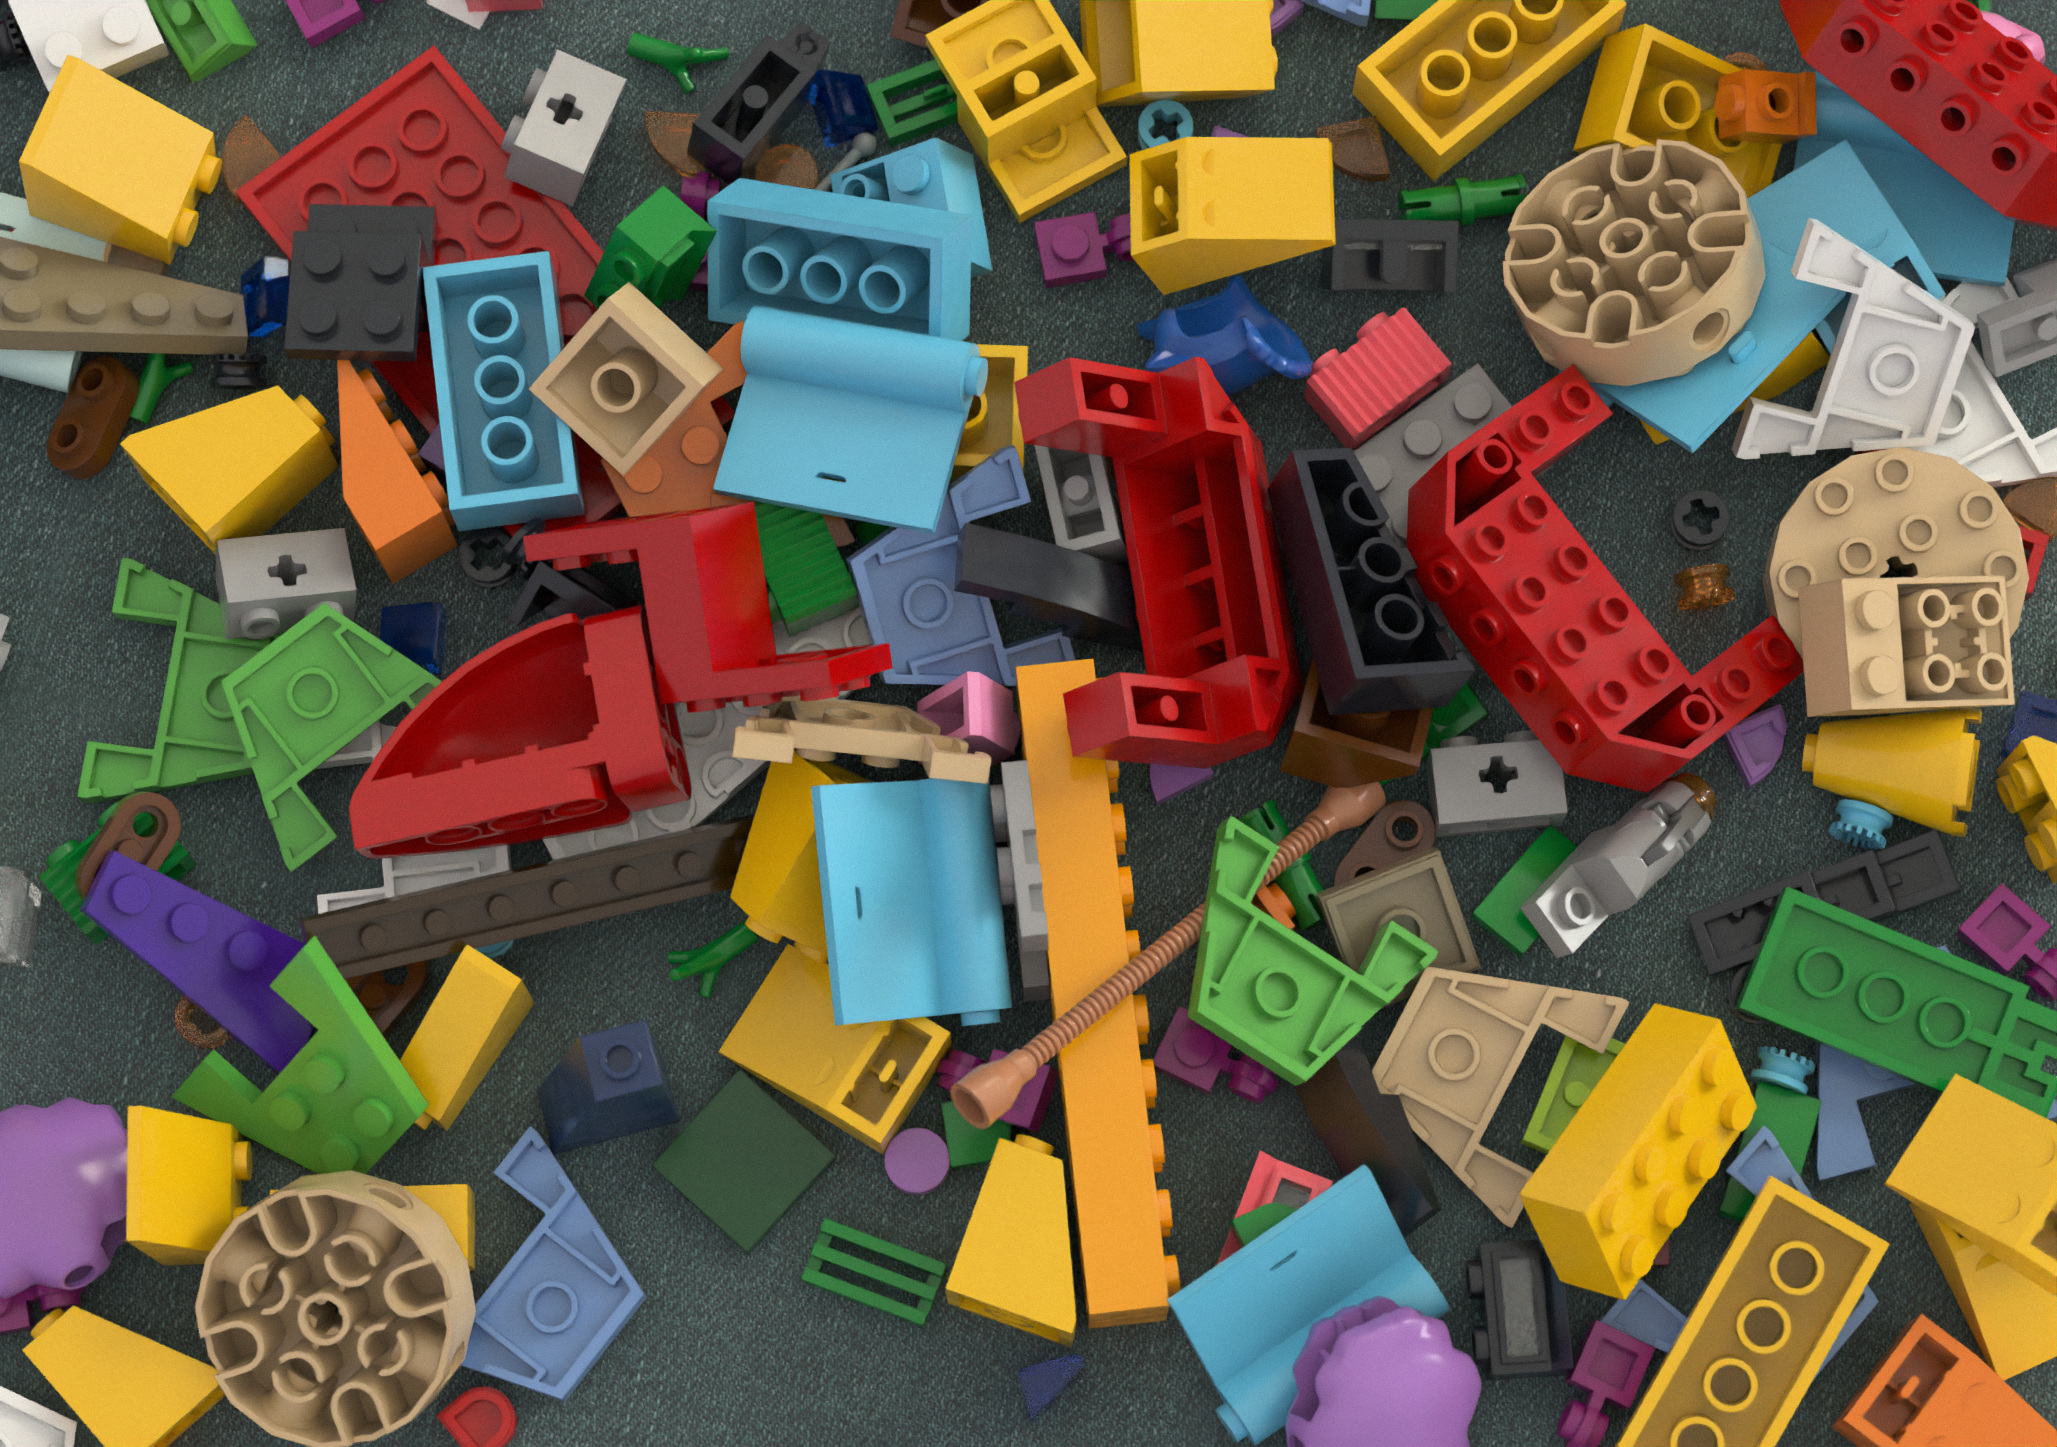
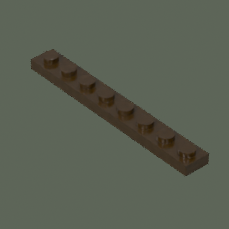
M755 814L302 917L299 920L304 944L306 945L315 935L343 978L347 979L462 952L467 944L474 949L733 889Z

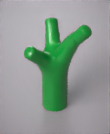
M637 32L632 34L627 48L629 56L666 68L676 77L685 94H690L695 90V86L686 69L688 65L715 62L729 58L727 47L714 49L687 47Z
M147 353L144 369L139 380L138 398L129 418L147 425L165 387L176 378L192 373L194 370L192 363L186 361L178 365L166 367V353Z
M744 920L704 946L686 951H669L667 954L668 962L671 964H681L670 971V979L672 981H679L703 972L699 995L704 998H710L715 979L723 966L757 943L758 937L755 932L745 925L746 921Z

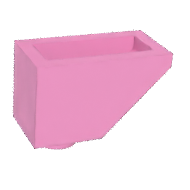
M967 671L917 701V713L940 726V735L959 737L969 743L967 754H975V752L988 754L991 757L990 768L1015 754V747L1020 737V721L1017 713L1013 712L1012 691L982 673Z

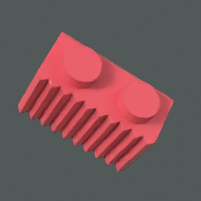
M1405 307L1399 309L1395 315L1390 317L1385 312L1375 315L1356 333L1359 341L1350 346L1346 352L1340 354L1336 348L1331 349L1312 364L1310 378L1306 381L1304 398L1312 406L1315 413L1321 417L1322 421L1328 425L1330 431L1336 435L1338 441L1343 443L1345 448L1351 447L1354 451L1448 380L1452 363Z

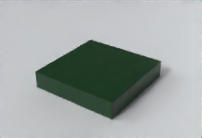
M739 1070L655 1160L652 1167L749 1255L836 1161V1155L742 1070Z

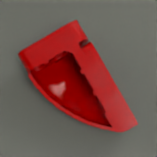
M644 605L585 617L582 620L577 614L569 613L540 622L498 642L465 662L436 686L400 722L377 753L354 790L350 801L349 814L355 850L367 858L382 859L432 855L525 843L625 825L630 822L632 812L691 800V780L675 703H660L648 618Z

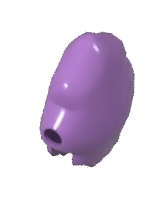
M68 1097L47 1108L25 1104L15 1105L0 1112V1298L7 1299L38 1284L67 1290L84 1287L100 1277L108 1269L117 1247L127 1243L128 1131L124 1128L121 1118L111 1105H94Z
M1376 1296L1366 1299L1358 1305L1343 1307L1331 1317L1322 1318L1312 1324L1307 1341L1292 1367L1297 1391L1287 1413L1285 1425L1288 1447H1470L1468 1427L1481 1393V1378L1472 1358L1462 1350L1452 1347L1448 1327L1442 1320L1424 1316L1421 1311L1408 1306L1400 1307L1386 1297Z

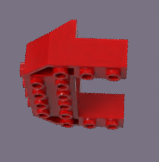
M1779 0L1780 11L1793 33L1803 60L2005 219L2057 232V75L2033 57L2031 50L2023 42L2002 34L1984 20L1980 10L1967 0Z
M1069 357L1015 381L1014 385L1019 410L1018 416L1024 444L1112 457L1116 478V493L1120 503L1125 534L1126 555L1130 565L1136 603V617L1139 622L1146 665V674L1117 672L1063 693L1072 756L1206 769L1272 745L1299 696L1303 684L1275 518L1267 492L1269 487L1262 443L1235 404L1231 402L1213 375V371L1206 360L1201 357H1193L1159 373Z
M1573 364L1449 450L1408 490L1406 547L1418 566L1414 576L1431 603L1438 602L1449 622L1448 625L1563 771L1568 775L1648 793L1804 672V664L1793 642L1787 637L1772 614L1692 676L1534 478L1578 447L1613 414Z

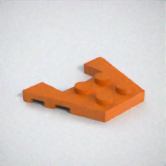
M743 321L733 325L707 352L724 369L626 475H621L604 458L601 459L600 463L628 517L756 502L715 494L713 491L728 437L711 406V401L744 385L747 372L743 367L740 352L744 327ZM822 514L836 547L846 546L855 541L843 517Z

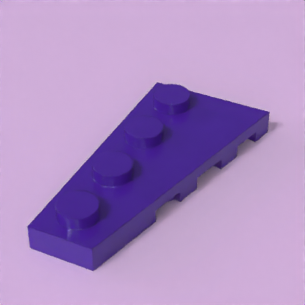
M116 851L107 852L80 911L143 964H148L172 984L171 987L190 1003L196 1004L220 1024L222 1030L240 1045H245L263 1060L270 1070L279 1075L306 1045L314 1026L269 986L305 944Z

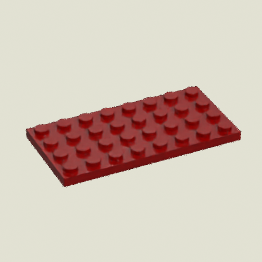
M435 46L429 48L235 191L240 202L290 264L292 259L294 231H307L309 204L435 207L437 230L434 266L549 251L557 277L565 346L597 311L594 304L584 297V294L604 252L563 202L504 178L510 158V153L501 150L506 135L505 131ZM418 332L416 362H369L428 436H430L435 427L440 423L430 332ZM720 396L711 401V406L726 432L731 428L735 412L723 397ZM576 432L585 515L543 520L547 525L545 531L591 521L608 520L624 509L600 463L603 457ZM526 523L503 525L501 527L512 538Z

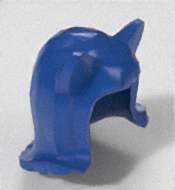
M1238 274L1231 275L1227 287L1216 295L1194 301L1176 309L1165 308L1159 314L1158 319L1137 324L1138 335L1154 343L1153 355L1145 364L1146 371L1159 373L1193 357H1201L1206 360L1213 371V375L1228 397L1274 373L1283 374L1294 380L1307 377L1312 371L1309 352L1303 346V342L1298 334L1283 320L1269 312L1264 305H1261L1254 293L1250 292L1246 281Z

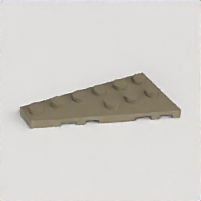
M0 237V349L208 355L226 353L232 355L234 353L246 354L248 333L244 300L241 294Z

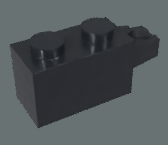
M802 22L779 42L767 34L693 123L687 155L729 185L739 178L746 179L809 102L816 74L828 54L831 43L823 36L816 34Z

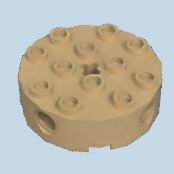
M1657 139L1656 147L1641 145L1635 149L1628 148L1623 150L1621 143L1618 142L1592 148L1549 172L1516 208L1508 228L1511 239L1505 252V261H1503L1506 290L1524 331L1543 359L1562 371L1574 364L1587 382L1631 386L1685 375L1696 364L1719 352L1734 335L1744 328L1746 321L1751 317L1766 277L1762 238L1744 189L1721 159L1687 142Z
M1904 447L1852 455L1810 481L1774 529L1762 578L1769 617L1772 614L1775 616L1787 637L1793 642L1802 660L1798 588L1838 579L1880 578L1888 571V563H1891L1896 571L1904 569L1908 577L2005 576L2010 638L2019 626L2029 581L2020 528L1993 486L1950 457Z
M352 1170L302 1176L262 1199L236 1217L205 1260L195 1305L200 1338L205 1337L208 1356L218 1371L214 1377L229 1402L269 1434L310 1447H349L356 1442L374 1441L412 1421L437 1398L465 1360L476 1313L468 1260L443 1218L402 1185ZM337 1307L339 1308L338 1313H339L342 1317H340L338 1314L335 1313Z

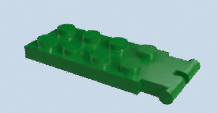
M1790 887L1782 888L1735 1009L1940 1094L1943 1093L1952 1077L1958 1074L2047 1119L2057 1093V1077L2040 1070L2044 1058L2057 1062V1011L2025 999L2030 986Z

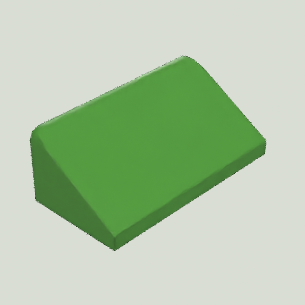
M146 0L153 17L191 81L197 82L245 56L257 46V42L231 0Z

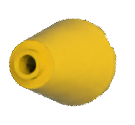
M1961 708L1821 722L1818 735L1809 733L1806 735L1802 771L1813 773V785L1852 800L1877 806L1888 813L1943 833L1965 837L1968 825L1963 822H1956L1958 810L1971 812L1980 740H1975L1974 733H1968L1969 723L1981 724L1982 711L1981 709Z

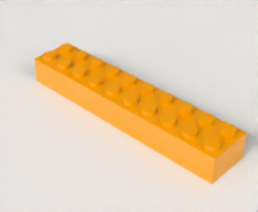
M1094 659L1016 667V699L1023 760L1028 762L1038 861L1040 863L1043 886L1044 911H1046L1049 950H1046L1053 1022L1058 1020L1067 1011H1070L1078 1002L1082 1001L1091 992H1094L1097 987H1100L1113 974L1117 973L1123 966L1129 964L1132 959L1141 954L1138 930L1125 931L1124 918H1133L1134 892L1130 866L1118 867L1117 856L1125 855V841H1127L1123 803L1110 804L1109 793H1118V761L1073 757L1067 730L1063 693L1102 679L1095 676ZM1133 992L1057 1053L1088 1329L1166 1321L1170 1306L1167 1299L1180 1291L1176 1255L1164 1256L1162 1238L1171 1237L1170 1229H1173L1169 1190H1156L1154 1173H1162L1163 1163H1165L1161 1124L1148 1125L1147 1109L1155 1108V1098H1157L1153 1058L1141 1060L1139 1045L1148 1044L1149 1019L1145 994L1133 995Z

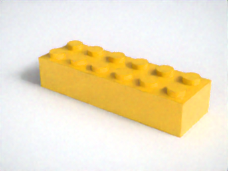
M1768 1176L1614 1447H1775L1890 1243L1778 1179Z

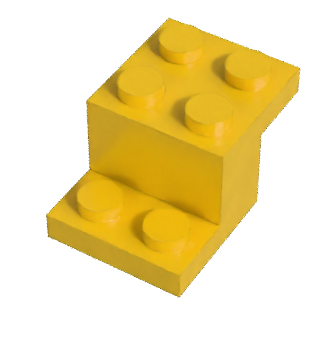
M989 0L925 35L927 47L957 95L958 123L1019 223L1127 165L1125 152L1096 107L1097 78L1049 0Z

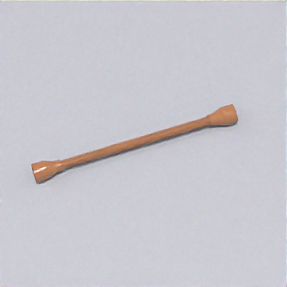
M1374 782L1349 788L1328 786L1318 807L1306 816V821L1278 842L1277 846H1279V849L1256 893L1320 841L1328 840L1337 832L1362 825L1381 810L1386 802L1381 784ZM1205 902L1172 927L1170 931L1164 933V936L1159 937L1152 945L1143 950L1129 964H1126L1117 973L1113 974L1100 987H1097L1094 992H1091L1082 1001L1078 1002L1070 1011H1067L1058 1020L1053 1022L1052 1025L1048 1026L1040 1035H1037L1028 1044L1023 1046L1022 1049L1013 1050L1003 1059L975 1067L951 1087V1098L962 1117L976 1128L985 1129L1007 1112L1014 1104L1023 1085L1036 1075L1037 1068L1054 1057L1067 1044L1071 1043L1073 1039H1076L1086 1029L1090 1028L1091 1025L1095 1024L1097 1020L1101 1019L1103 1015L1112 1010L1114 1006L1118 1005L1120 1001L1131 995L1144 982L1159 972L1161 968H1164L1173 959L1177 958L1179 954L1183 953L1184 950L1188 949L1190 945L1200 939Z

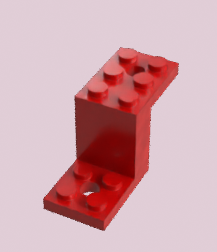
M754 502L591 521L523 536L526 561L552 559L554 571L592 565L593 562L608 561V564H618L639 560L661 704L686 702L687 712L695 713L726 707V703L743 701L744 707L769 705L782 702V697L800 695V701L822 700L837 697L841 691L869 687V675L893 668L889 643L784 654L776 653Z

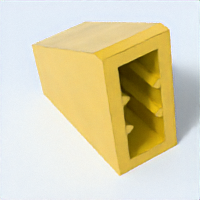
M468 944L458 957L400 1059L401 1064L429 1104L413 1123L423 1130H426L432 1121L448 1131L535 1004L520 978Z
M72 1306L66 1312L58 1308L45 1316L30 1332L34 1340L22 1350L105 1447H168L226 1396L214 1377L218 1373L216 1368L76 1306Z

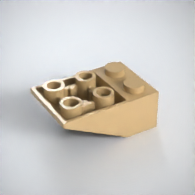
M2005 576L1850 578L1798 588L1807 717L1870 715L2015 704Z

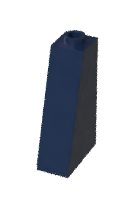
M646 1020L579 1037L537 1090L553 1155L679 1122L665 1062Z

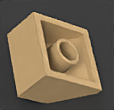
M628 282L606 299L530 386L529 390L624 476L687 411L724 368L635 286Z

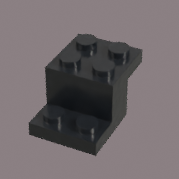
M309 204L307 231H294L284 347L288 359L416 362L418 332H430L422 267L434 266L437 230L435 207Z

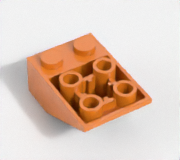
M337 360L343 499L361 534L391 583L394 584L458 546L450 529V526L455 524L449 509L448 496L434 473L430 471L423 476L420 475L427 469L418 454V448L401 420L398 419L388 424L395 417L386 403L387 399L370 370L366 367L357 373L349 360Z
M1923 1314L1907 1322L1831 1426L1857 1447H2057V1430L1976 1354Z

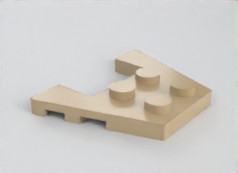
M800 695L782 697V702L764 705L761 707L760 716L751 715L746 720L745 727L738 726L734 731L731 755L736 758L792 763L793 750L797 748L798 756L815 761L835 760L836 752L859 754L861 755V762L882 768L899 767L900 759L921 761L929 778L988 784L991 757L984 752L967 754L969 743L959 737L940 735V726L906 706L833 698L800 701Z
M1427 967L1394 1027L1372 1073L1381 1094L1399 1095L1411 1129L1429 1145L1504 1225L1513 1228L1524 1207L1519 1193L1534 1172L1480 1144V1140L1540 1024H1545L1603 1054L1630 1002L1621 997Z

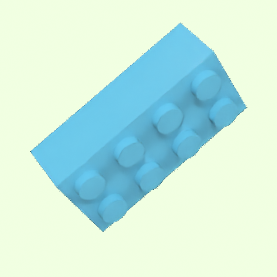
M744 178L737 179L707 201L708 224L717 231L708 248V320L734 325L741 321L745 323L751 308L759 305L960 341L969 335L972 215Z
M549 251L422 267L449 509L458 531L526 523L538 517L542 520L585 515L575 431L529 390L530 386L565 347L557 277Z

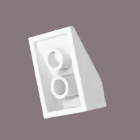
M8 0L49 94L67 55L79 58L113 78L122 76L170 55L146 0Z

